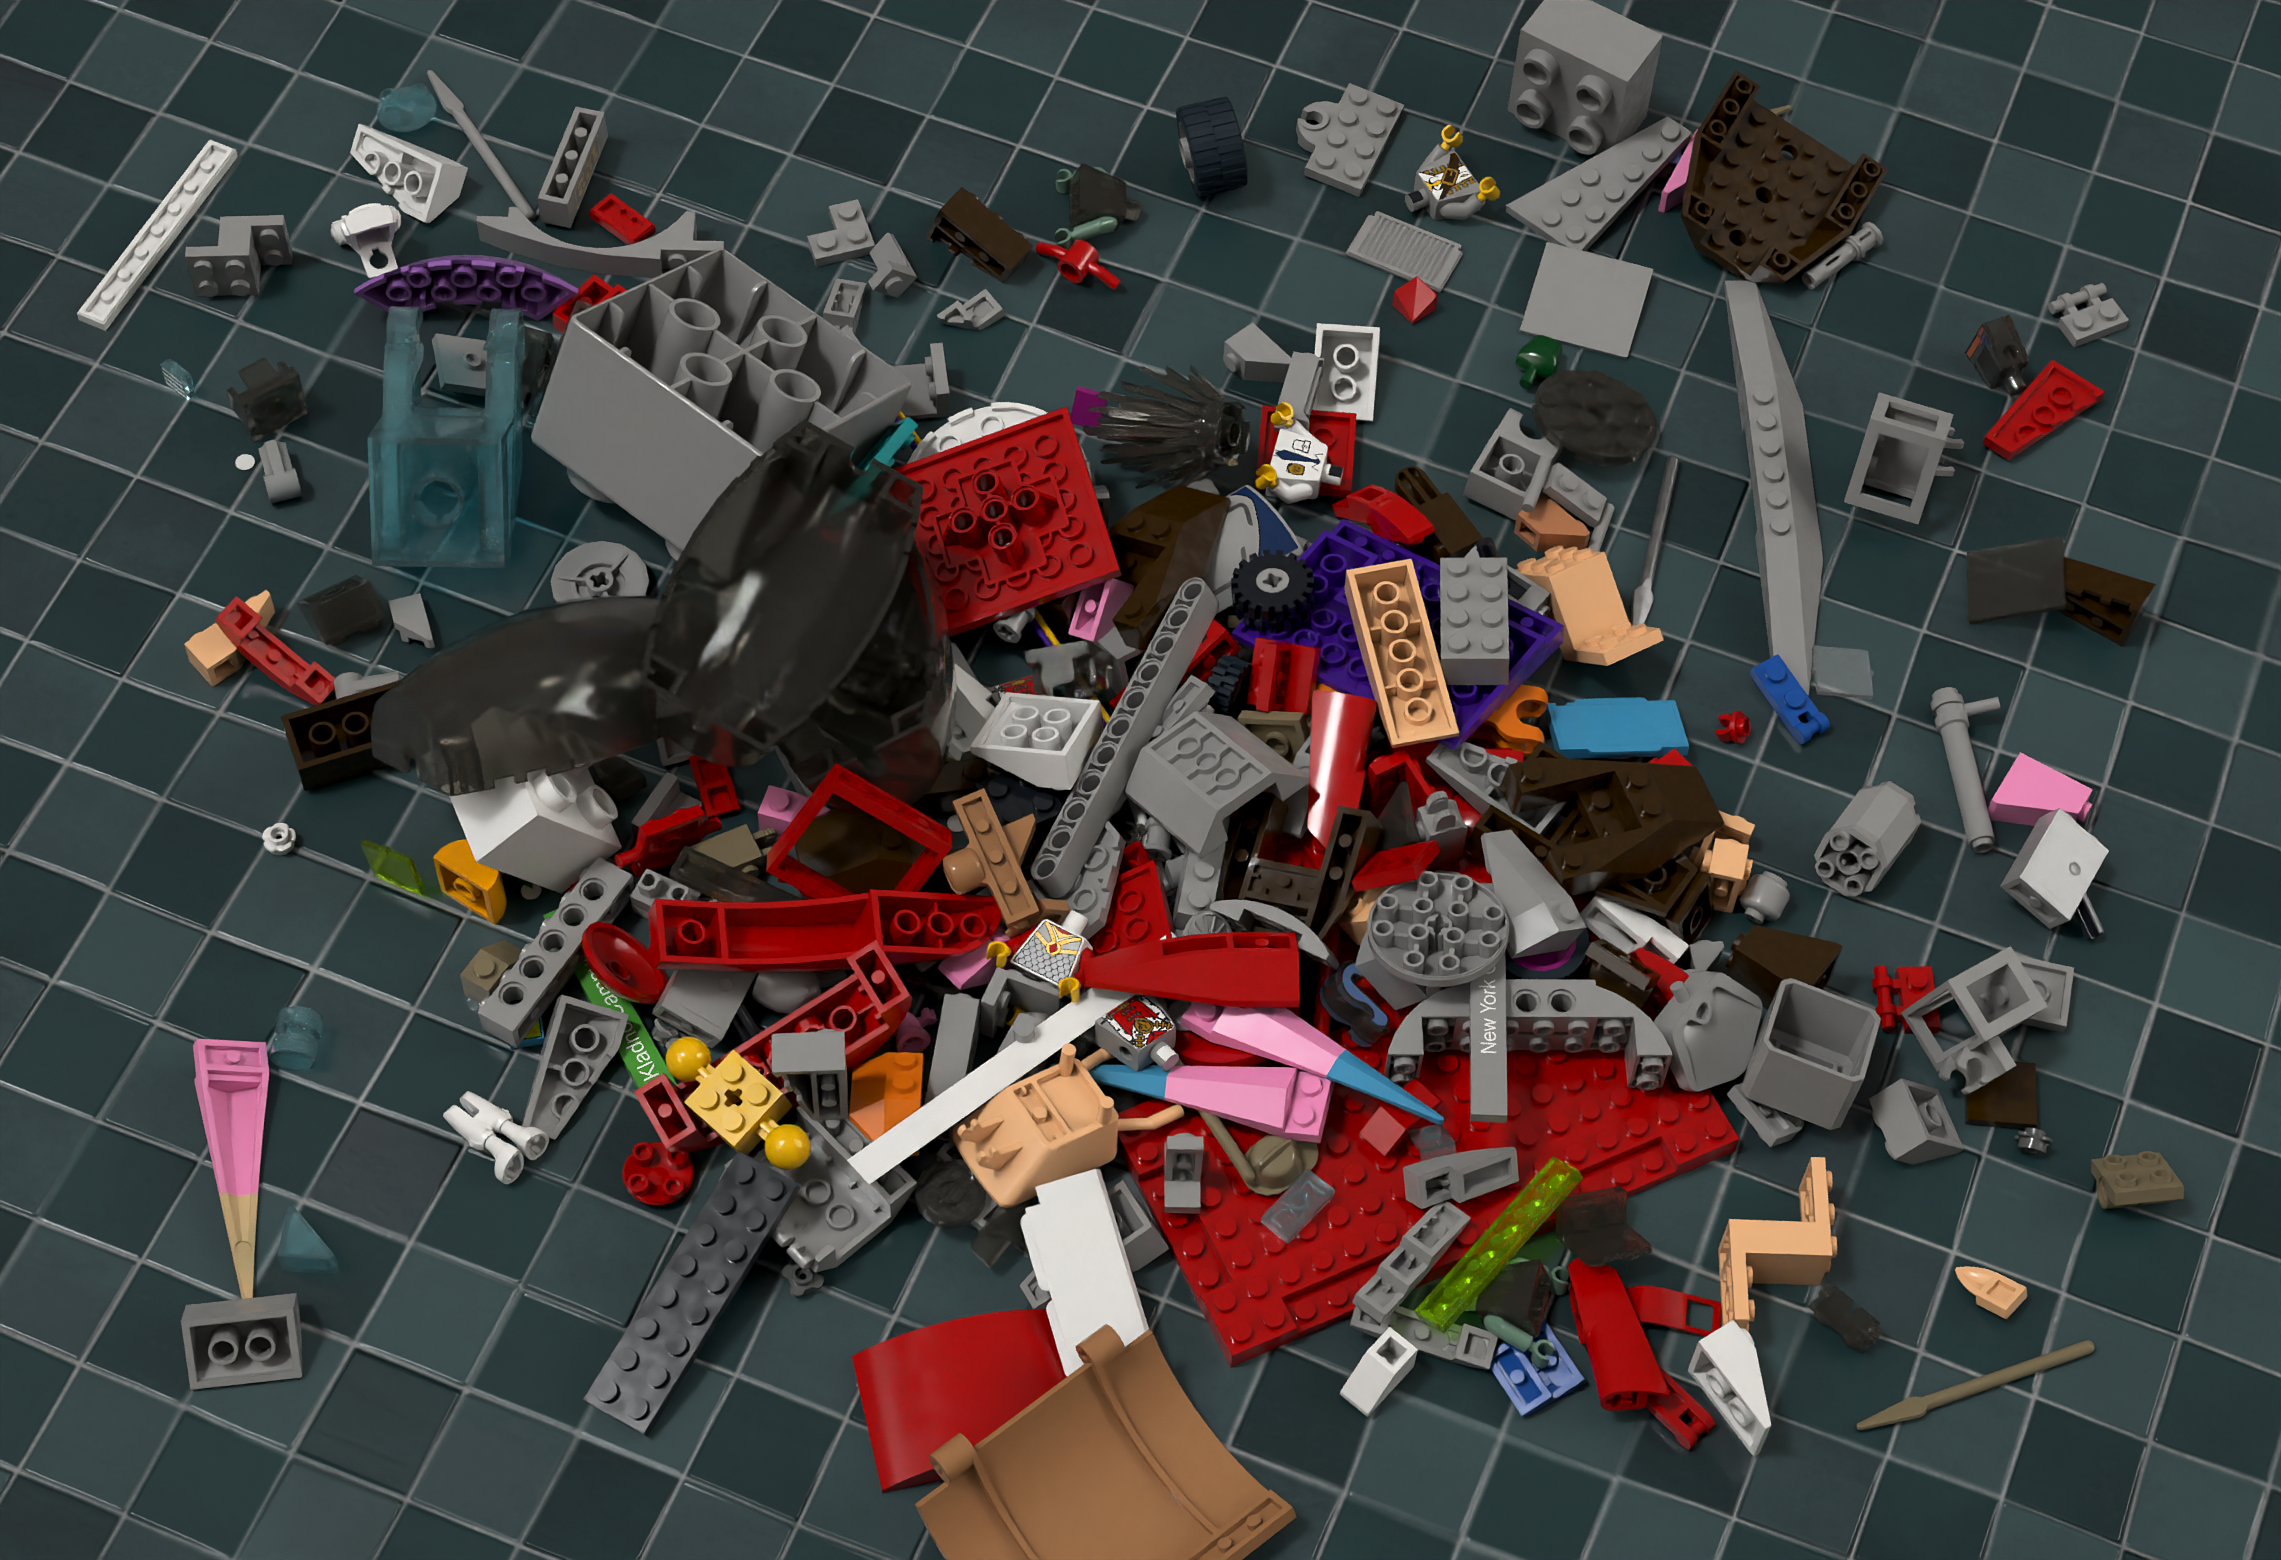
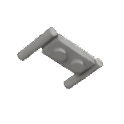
M1546 456L1540 457L1521 506L1522 510L1528 513L1533 512L1542 490L1583 522L1594 528L1587 548H1591L1592 551H1600L1615 509L1614 506L1610 503H1605L1607 500L1605 496L1559 462L1553 465L1550 458Z

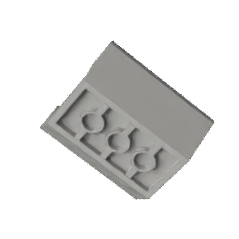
M1195 711L1141 749L1124 792L1128 798L1202 859L1228 840L1221 821L1265 789H1268L1284 801L1310 781L1306 775L1233 717Z

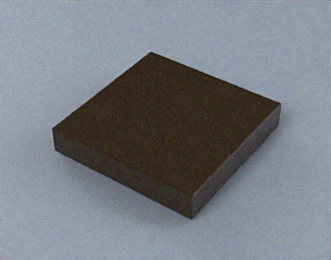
M2014 1061L2017 1065L1970 1094H1964L1965 1124L2025 1130V1128L2036 1129L2038 1125L2036 1063ZM1964 1076V1087H1965V1086H1966V1078H1965V1076Z

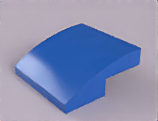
M1546 1321L1542 1322L1541 1326L1533 1328L1540 1329L1536 1337L1534 1336L1536 1332L1530 1335L1533 1336L1534 1342L1545 1339L1553 1344L1554 1352L1552 1356L1539 1352L1550 1360L1547 1367L1539 1368L1535 1366L1531 1361L1532 1352L1528 1350L1522 1352L1506 1342L1495 1348L1490 1365L1491 1371L1523 1418L1549 1406L1586 1384L1584 1377Z

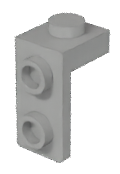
M886 233L870 251V256L876 264L878 271L870 278L868 283L872 290L898 298L917 276L894 235Z

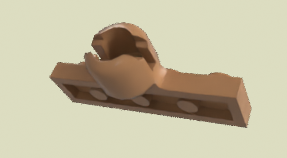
M983 788L952 801L953 808L969 841L966 848L947 855L943 859V870L952 890L956 894L962 895L981 886L988 887L992 892L1007 928L1039 915L1038 906L985 789Z

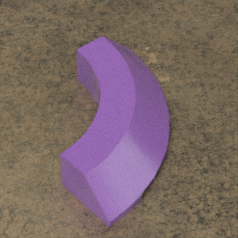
M450 255L421 260L383 273L355 288L354 294L403 321L424 311L436 308V303L452 300L455 305H481L482 300L500 302L504 309L521 313L539 321L576 296L578 288L545 270L519 261L484 255Z

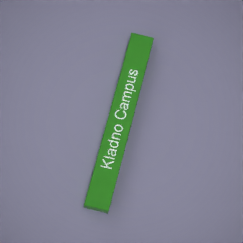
M557 909L543 915L544 920L547 917H552ZM573 922L569 926H577L581 922ZM585 958L575 971L574 976L589 1003L629 1014L617 1053L637 1089L663 1073L677 1085L631 1001L606 990L592 973Z

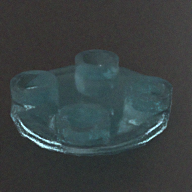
M417 83L411 87L384 89L380 93L381 101L377 106L376 112L379 122L385 128L395 132H411L422 128L432 120L436 114L437 104L434 96L429 93L427 86Z

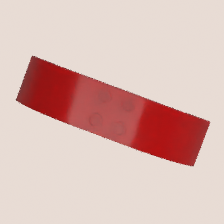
M877 940L846 958L855 972L853 975L733 1049L786 1096L793 1105L789 1110L799 1105L797 1103V1095L793 1091L788 1092L784 1087L783 1078L775 1077L772 1073V1034L817 1032L822 1029L844 1031L847 1073L853 1070V1067L860 1065L875 1053L892 1036L904 1020L911 1006L912 997ZM730 1052L712 1062L711 1065L716 1068ZM663 1073L634 1091L666 1149L671 1152H688L726 1143L684 1103L699 1087L700 1083L697 1081H682L675 1085ZM739 1101L738 1103H736V1105H741L743 1101Z

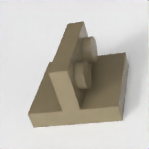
M1242 710L1238 716V722L1293 765L1296 754L1311 734L1312 714L1305 715L1304 712Z

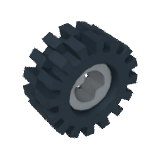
M1224 654L1222 659L1220 658L1217 661V667L1214 666L1213 674L1209 676L1207 681L1209 682L1208 685L1215 691L1208 702V705L1215 710V714L1235 717L1237 712L1241 710L1242 703L1247 699L1246 694L1249 688L1252 663L1229 654Z

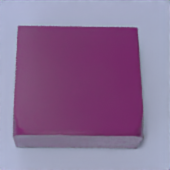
M1078 386L1071 412L1073 424L1093 430H1100L1107 415L1108 395Z

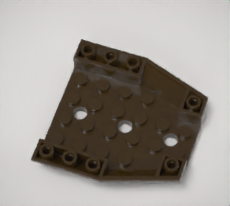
M1735 70L1694 135L1680 217L1695 249L1742 280L1785 283L1851 233L1888 169L1862 153L1854 165L1753 100L1761 86ZM1782 151L1791 153L1794 161L1785 159ZM1756 193L1765 195L1768 203L1759 201ZM1729 236L1738 237L1742 242V246L1733 244Z

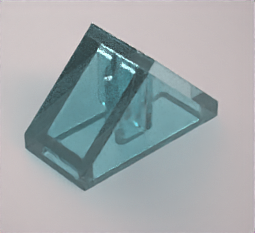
M293 1205L287 1208L278 1250V1259L283 1271L333 1275L337 1273L340 1269L333 1252Z

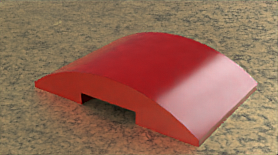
M1046 1309L1002 1311L950 1320L896 1336L852 1356L882 1493L943 1480L930 1463L928 1456L958 1433L963 1434L974 1447L1067 1377L1063 1370Z

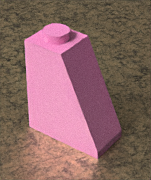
M2020 752L1988 807L1990 820L2035 826L2041 816L2060 808L2071 815L2075 822L2077 819L2084 822L2093 805L2087 802L2093 789Z

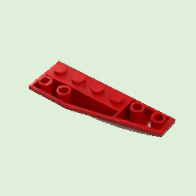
M1222 932L1187 935L1143 943L1083 961L1085 987L1243 1009L1252 1007L1284 1009L1287 1007H1299L1300 1005L1299 951L1295 933Z

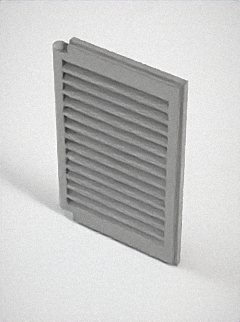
M1376 211L1375 216L1368 215L1345 255L1408 281L1418 276L1433 291L1441 293L1463 253L1459 251L1462 245Z

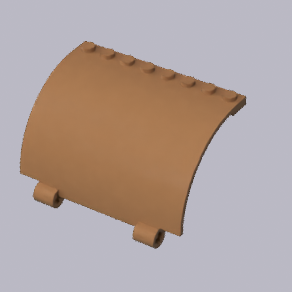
M1108 1324L1103 1325L1076 1345L1077 1354L1084 1365L974 1447L963 1434L958 1433L928 1456L930 1463L944 1480V1483L915 1504L928 1532L945 1560H1242L1296 1518L1293 1507L1271 1489L1268 1491L1251 1476L1211 1431L1173 1375L1153 1332L1148 1329L1125 1347L1120 1336Z

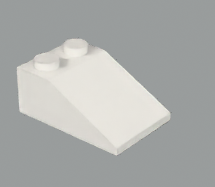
M1317 323L1315 355L1324 358V367L1312 410L1356 413V421L1373 422L1380 327Z
M1732 1320L1698 1341L1688 1371L1754 1457L1761 1451L1770 1430L1771 1421L1754 1341L1746 1329H1740L1737 1323Z

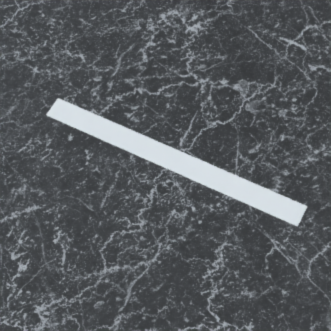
M1090 988L1080 995L1079 1002H1070L1034 1028L1035 1037L1031 1042L1023 1044L1015 1041L847 1161L870 1185L1060 1050L1065 1044H1068L1095 1025L1097 1019L1135 995V993Z

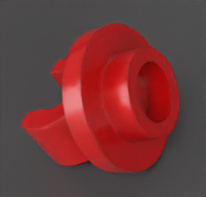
M1734 711L1732 715L1722 714L1719 716L1718 719L1721 725L1727 727L1715 731L1719 741L1728 742L1733 740L1735 744L1744 743L1751 731L1749 718L1745 717L1742 711Z

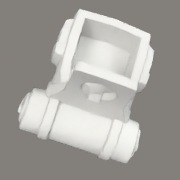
M380 203L365 204L350 211L348 216H341V220L332 222L331 236L339 246L349 244L360 255L369 279L398 268L391 247L394 233L400 229L401 214L395 206H382ZM379 249V252L388 258V264L384 268L377 269L370 264V258L373 256L372 250Z

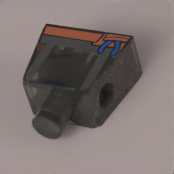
M2010 315L1983 323L1965 351L1966 356L1988 388L1994 389L2004 385L2010 396L2023 392L2027 386L2021 377V373L2028 364L2029 357Z

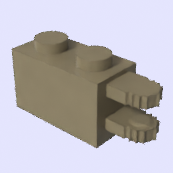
M744 824L684 848L685 866L698 892L701 893V898L710 894H720L730 886L754 880L764 873V867L767 866V854L772 847L770 846L763 850L759 849L774 843L779 836L777 831L773 827H769L751 834L747 824Z

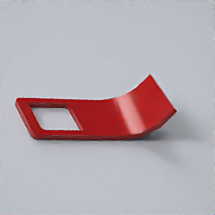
M1634 1286L1625 1289L1640 1324L1660 1325L1704 1337L1720 1328L1721 1303L1718 1301L1655 1286ZM1687 1301L1713 1308L1711 1331L1686 1325Z

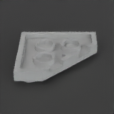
M1107 820L1070 891L1062 897H1050L1032 876L1026 882L1031 879L1046 899L1065 900L1071 910L1086 917L1089 921L1081 936L1088 940L1106 924L1126 841Z

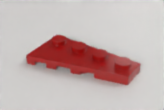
M2051 360L1986 434L1982 444L2010 460L2102 400L2105 391L2056 361Z

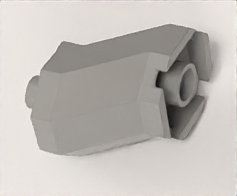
M1891 781L1883 782L1876 786H1864L1860 789L1833 827L1825 834L1814 854L1816 859L1815 869L1822 878V881L1845 896H1857L1861 893L1872 891L1882 880L1903 849L1911 842L1921 824L1919 813L1917 815L1915 813L1914 805L1916 803L1913 795Z

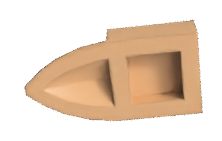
M1969 1266L1957 1267L1955 1269L1961 1284L1976 1296V1304L2006 1320L2027 1298V1287L1997 1272Z

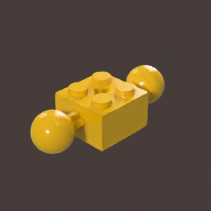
M682 1037L670 1045L666 1053V1066L670 1074L683 1082L697 1081L700 1083L699 1087L684 1103L736 1152L740 1151L748 1155L763 1139L765 1141V1154L769 1162L775 1167L782 1170H793L806 1162L811 1151L810 1139L806 1132L796 1125L777 1124L793 1105L778 1088L737 1052L732 1050L714 1068L711 1065L710 1050L700 1039ZM742 1100L741 1105L737 1106L736 1103Z

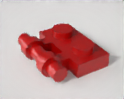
M1886 966L1874 967L1872 989L1877 994L1878 1006L1875 1009L1881 1018L1882 1031L1887 1033L1893 1032L1896 1029L1895 1022H1902L1904 1034H1914L1901 1012L1935 989L1932 966L1897 967L1895 972L1896 979L1888 976ZM1898 994L1900 1006L1892 1004L1891 995ZM1938 1008L1922 1016L1931 1033H1938L1941 1028Z

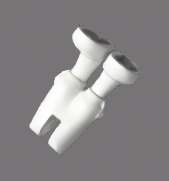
M467 1091L460 1098L462 1106L469 1114L456 1105H452L443 1114L445 1120L469 1142L471 1147L477 1150H488L494 1156L495 1176L504 1184L514 1182L521 1174L524 1166L523 1155L530 1160H536L544 1153L549 1143V1136L543 1130L536 1127H522L513 1123V1118L508 1110L501 1109L470 1091ZM495 1133L504 1134L516 1144L517 1148L499 1139Z

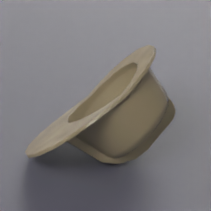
M1267 1134L1257 1141L1244 1155L1256 1174L1253 1181L1244 1182L1249 1189L1257 1194L1271 1196L1284 1192L1315 1166L1318 1158L1316 1142L1287 1140L1281 1136Z

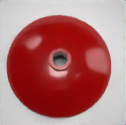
M605 922L590 924L582 934V948L589 967L599 983L606 990L626 1000L638 1004H657L668 983V978L663 969L651 967L647 948L631 934L615 925Z

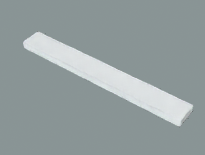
M213 140L207 142L77 312L80 321L104 331L108 329L238 157L236 149Z

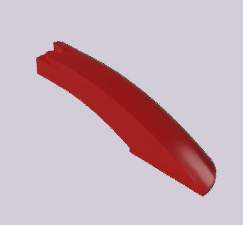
M870 889L868 893L779 902H709L655 899L648 912L651 944L647 952L649 963L654 969L737 973L825 972L853 970L846 958L877 940L892 966L969 954L982 947L992 937L1002 915L993 896Z

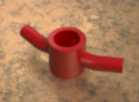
M1076 240L1068 250L1058 245L1039 242L1036 245L1037 254L1059 259L1057 263L1058 271L1065 279L1072 283H1081L1088 274L1097 277L1113 290L1121 282L1119 278L1097 264L1099 254L1086 241Z

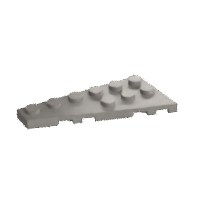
M1667 116L1507 204L1506 212L1551 243L1587 251L1690 141L1692 132Z

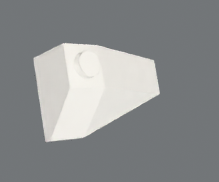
M358 124L350 151L362 167L382 183V189L399 202L398 206L404 213L425 223H430L459 198L468 170L467 167L449 158L363 124Z

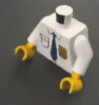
M1282 402L1276 406L1277 411L1271 415V422L1276 426L1283 424L1284 429L1279 431L1271 464H1264L1256 471V474L1260 476L1255 480L1256 487L1258 489L1266 488V496L1278 497L1284 502L1291 504L1306 499H1316L1322 482L1340 486L1344 467L1327 464L1328 446L1309 433L1295 418L1291 419L1294 415V410L1289 403Z

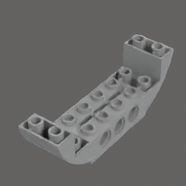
M1506 979L1507 1052L1530 1050L1535 1053H1542L1548 1050H1565L1570 1053H1577L1583 1050H1600L1604 1053H1613L1618 1050H1624L1627 1087H1638L1640 1090L1645 1091L1663 1088L1673 1055L1672 1050L1664 1035L1650 1017L1635 1004L1614 992L1596 986L1595 980ZM1469 982L1451 986L1433 994L1418 1004L1405 1017L1395 1032L1388 1050L1384 1071L1386 1078L1401 1088L1414 1078L1419 1079L1424 1050L1433 1053L1443 1050H1461L1462 1052L1470 1053Z

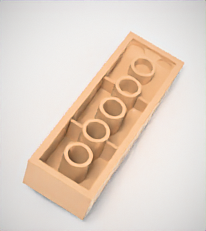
M1412 558L1346 570L1344 590L1368 679L1375 701L1378 703L1377 707L1391 747L1396 748L1459 736V730Z

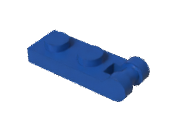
M1779 654L1751 669L1749 675L1799 744H1804L1811 740L1812 735L1815 733L1822 734L1830 729L1828 718L1825 714L1818 711ZM1805 716L1808 723H1802L1799 719Z

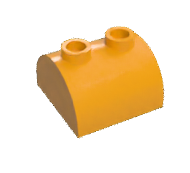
M467 839L457 840L445 845L433 856L441 892L496 925L503 916L507 904L502 879L504 872L477 863Z

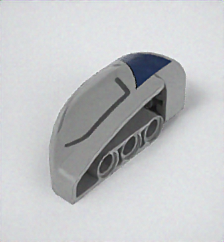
M1245 485L1226 496L1230 498L1231 504L1204 581L1219 601L1217 613L1232 605L1231 578H1233L1234 569H1239V563L1243 559L1250 562L1249 555L1256 553L1260 557L1263 556L1262 551L1270 550V555H1276L1277 550H1284V556L1287 557L1291 552L1297 555V560L1304 553L1299 541L1281 515L1259 492L1249 485Z

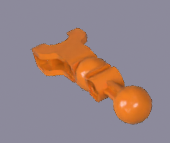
M1316 682L1315 690L1338 692L1320 682ZM1522 684L1470 737L1487 739L1494 743L1497 749L1511 748L1524 751V757H1529L1540 742L1545 744L1544 735L1538 727L1524 724L1520 719L1541 716L1548 706L1547 693L1542 688Z

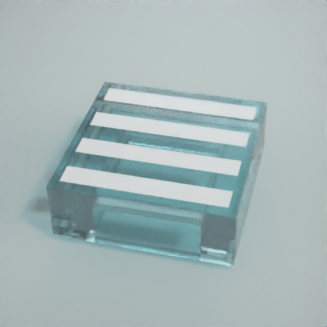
M169 358L160 364L165 383L187 401L196 394L189 372Z

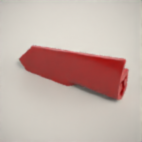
M1315 690L1312 694L1307 830L1326 849L1338 806L1355 809L1359 807L1366 772L1364 768L1378 703L1366 697Z
M1582 1252L1567 1268L1571 1281L1570 1304L1580 1344L1587 1347L1601 1407L1608 1411L1641 1409L1647 1405L1648 1394L1669 1398V1389L1617 1270Z

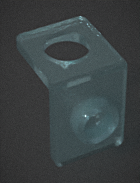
M1435 1124L1408 1132L1409 1138L1420 1152L1421 1161L1456 1153L1455 1141L1443 1125Z

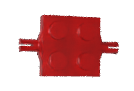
M699 804L687 809H678L671 815L658 820H649L639 827L636 845L629 851L615 855L616 865L621 869L631 864L630 868L638 878L643 875L646 869L656 871L685 860L684 848L699 843L705 835L722 830V823L717 816L704 821L706 814Z

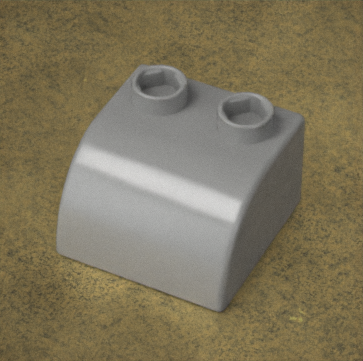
M716 249L571 317L532 430L531 439L536 446L567 467V474L571 483L581 493L598 501L619 505L663 537L669 554L680 565L693 572L726 579L790 543L816 525L812 519L895 422L912 386V382L908 377L724 249Z

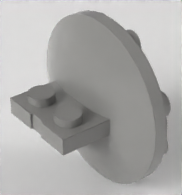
M1424 871L1417 880L1394 884L1378 897L1368 917V942L1373 955L1386 970L1405 981L1426 986V996L1430 997L1442 991V987L1464 984L1490 971L1500 961L1507 948L1509 919L1503 904L1497 896L1482 884L1472 880L1471 877Z

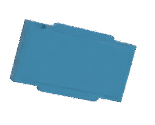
M1642 697L1576 699L1575 702L1566 703L1565 706H1556V703H1548L1545 710L1555 751L1568 759L1661 757L1674 748L1682 756H1687L1689 743L1675 700L1647 701Z

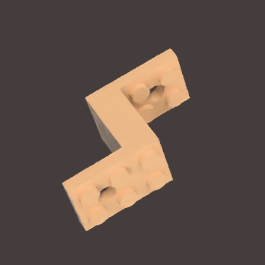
M1557 546L1545 551V557L1541 559L1530 558L1517 564L1518 569L1516 571L1550 592L1548 607H1550L1549 617L1564 625L1563 644L1560 646L1564 660L1608 666L1663 641L1660 628L1646 627V624L1631 625V622H1629L1605 552L1592 551L1591 548L1578 550L1577 547L1564 549L1563 546Z
M1825 1157L1810 1158L1799 1186L1801 1222L1729 1219L1718 1248L1722 1326L1734 1320L1740 1329L1744 1328L1749 1332V1321L1753 1322L1755 1316L1754 1300L1748 1299V1288L1752 1287V1283L1820 1286L1824 1274L1830 1272L1831 1258H1836L1837 1238L1836 1236H1831L1830 1225L1834 1224L1835 1208L1833 1203L1828 1202V1192L1832 1190V1172L1826 1171Z

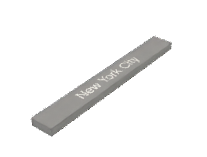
M1480 883L1490 891L1493 889V883ZM1504 953L1500 961L1490 971L1469 982L1470 1121L1507 1122L1506 958Z

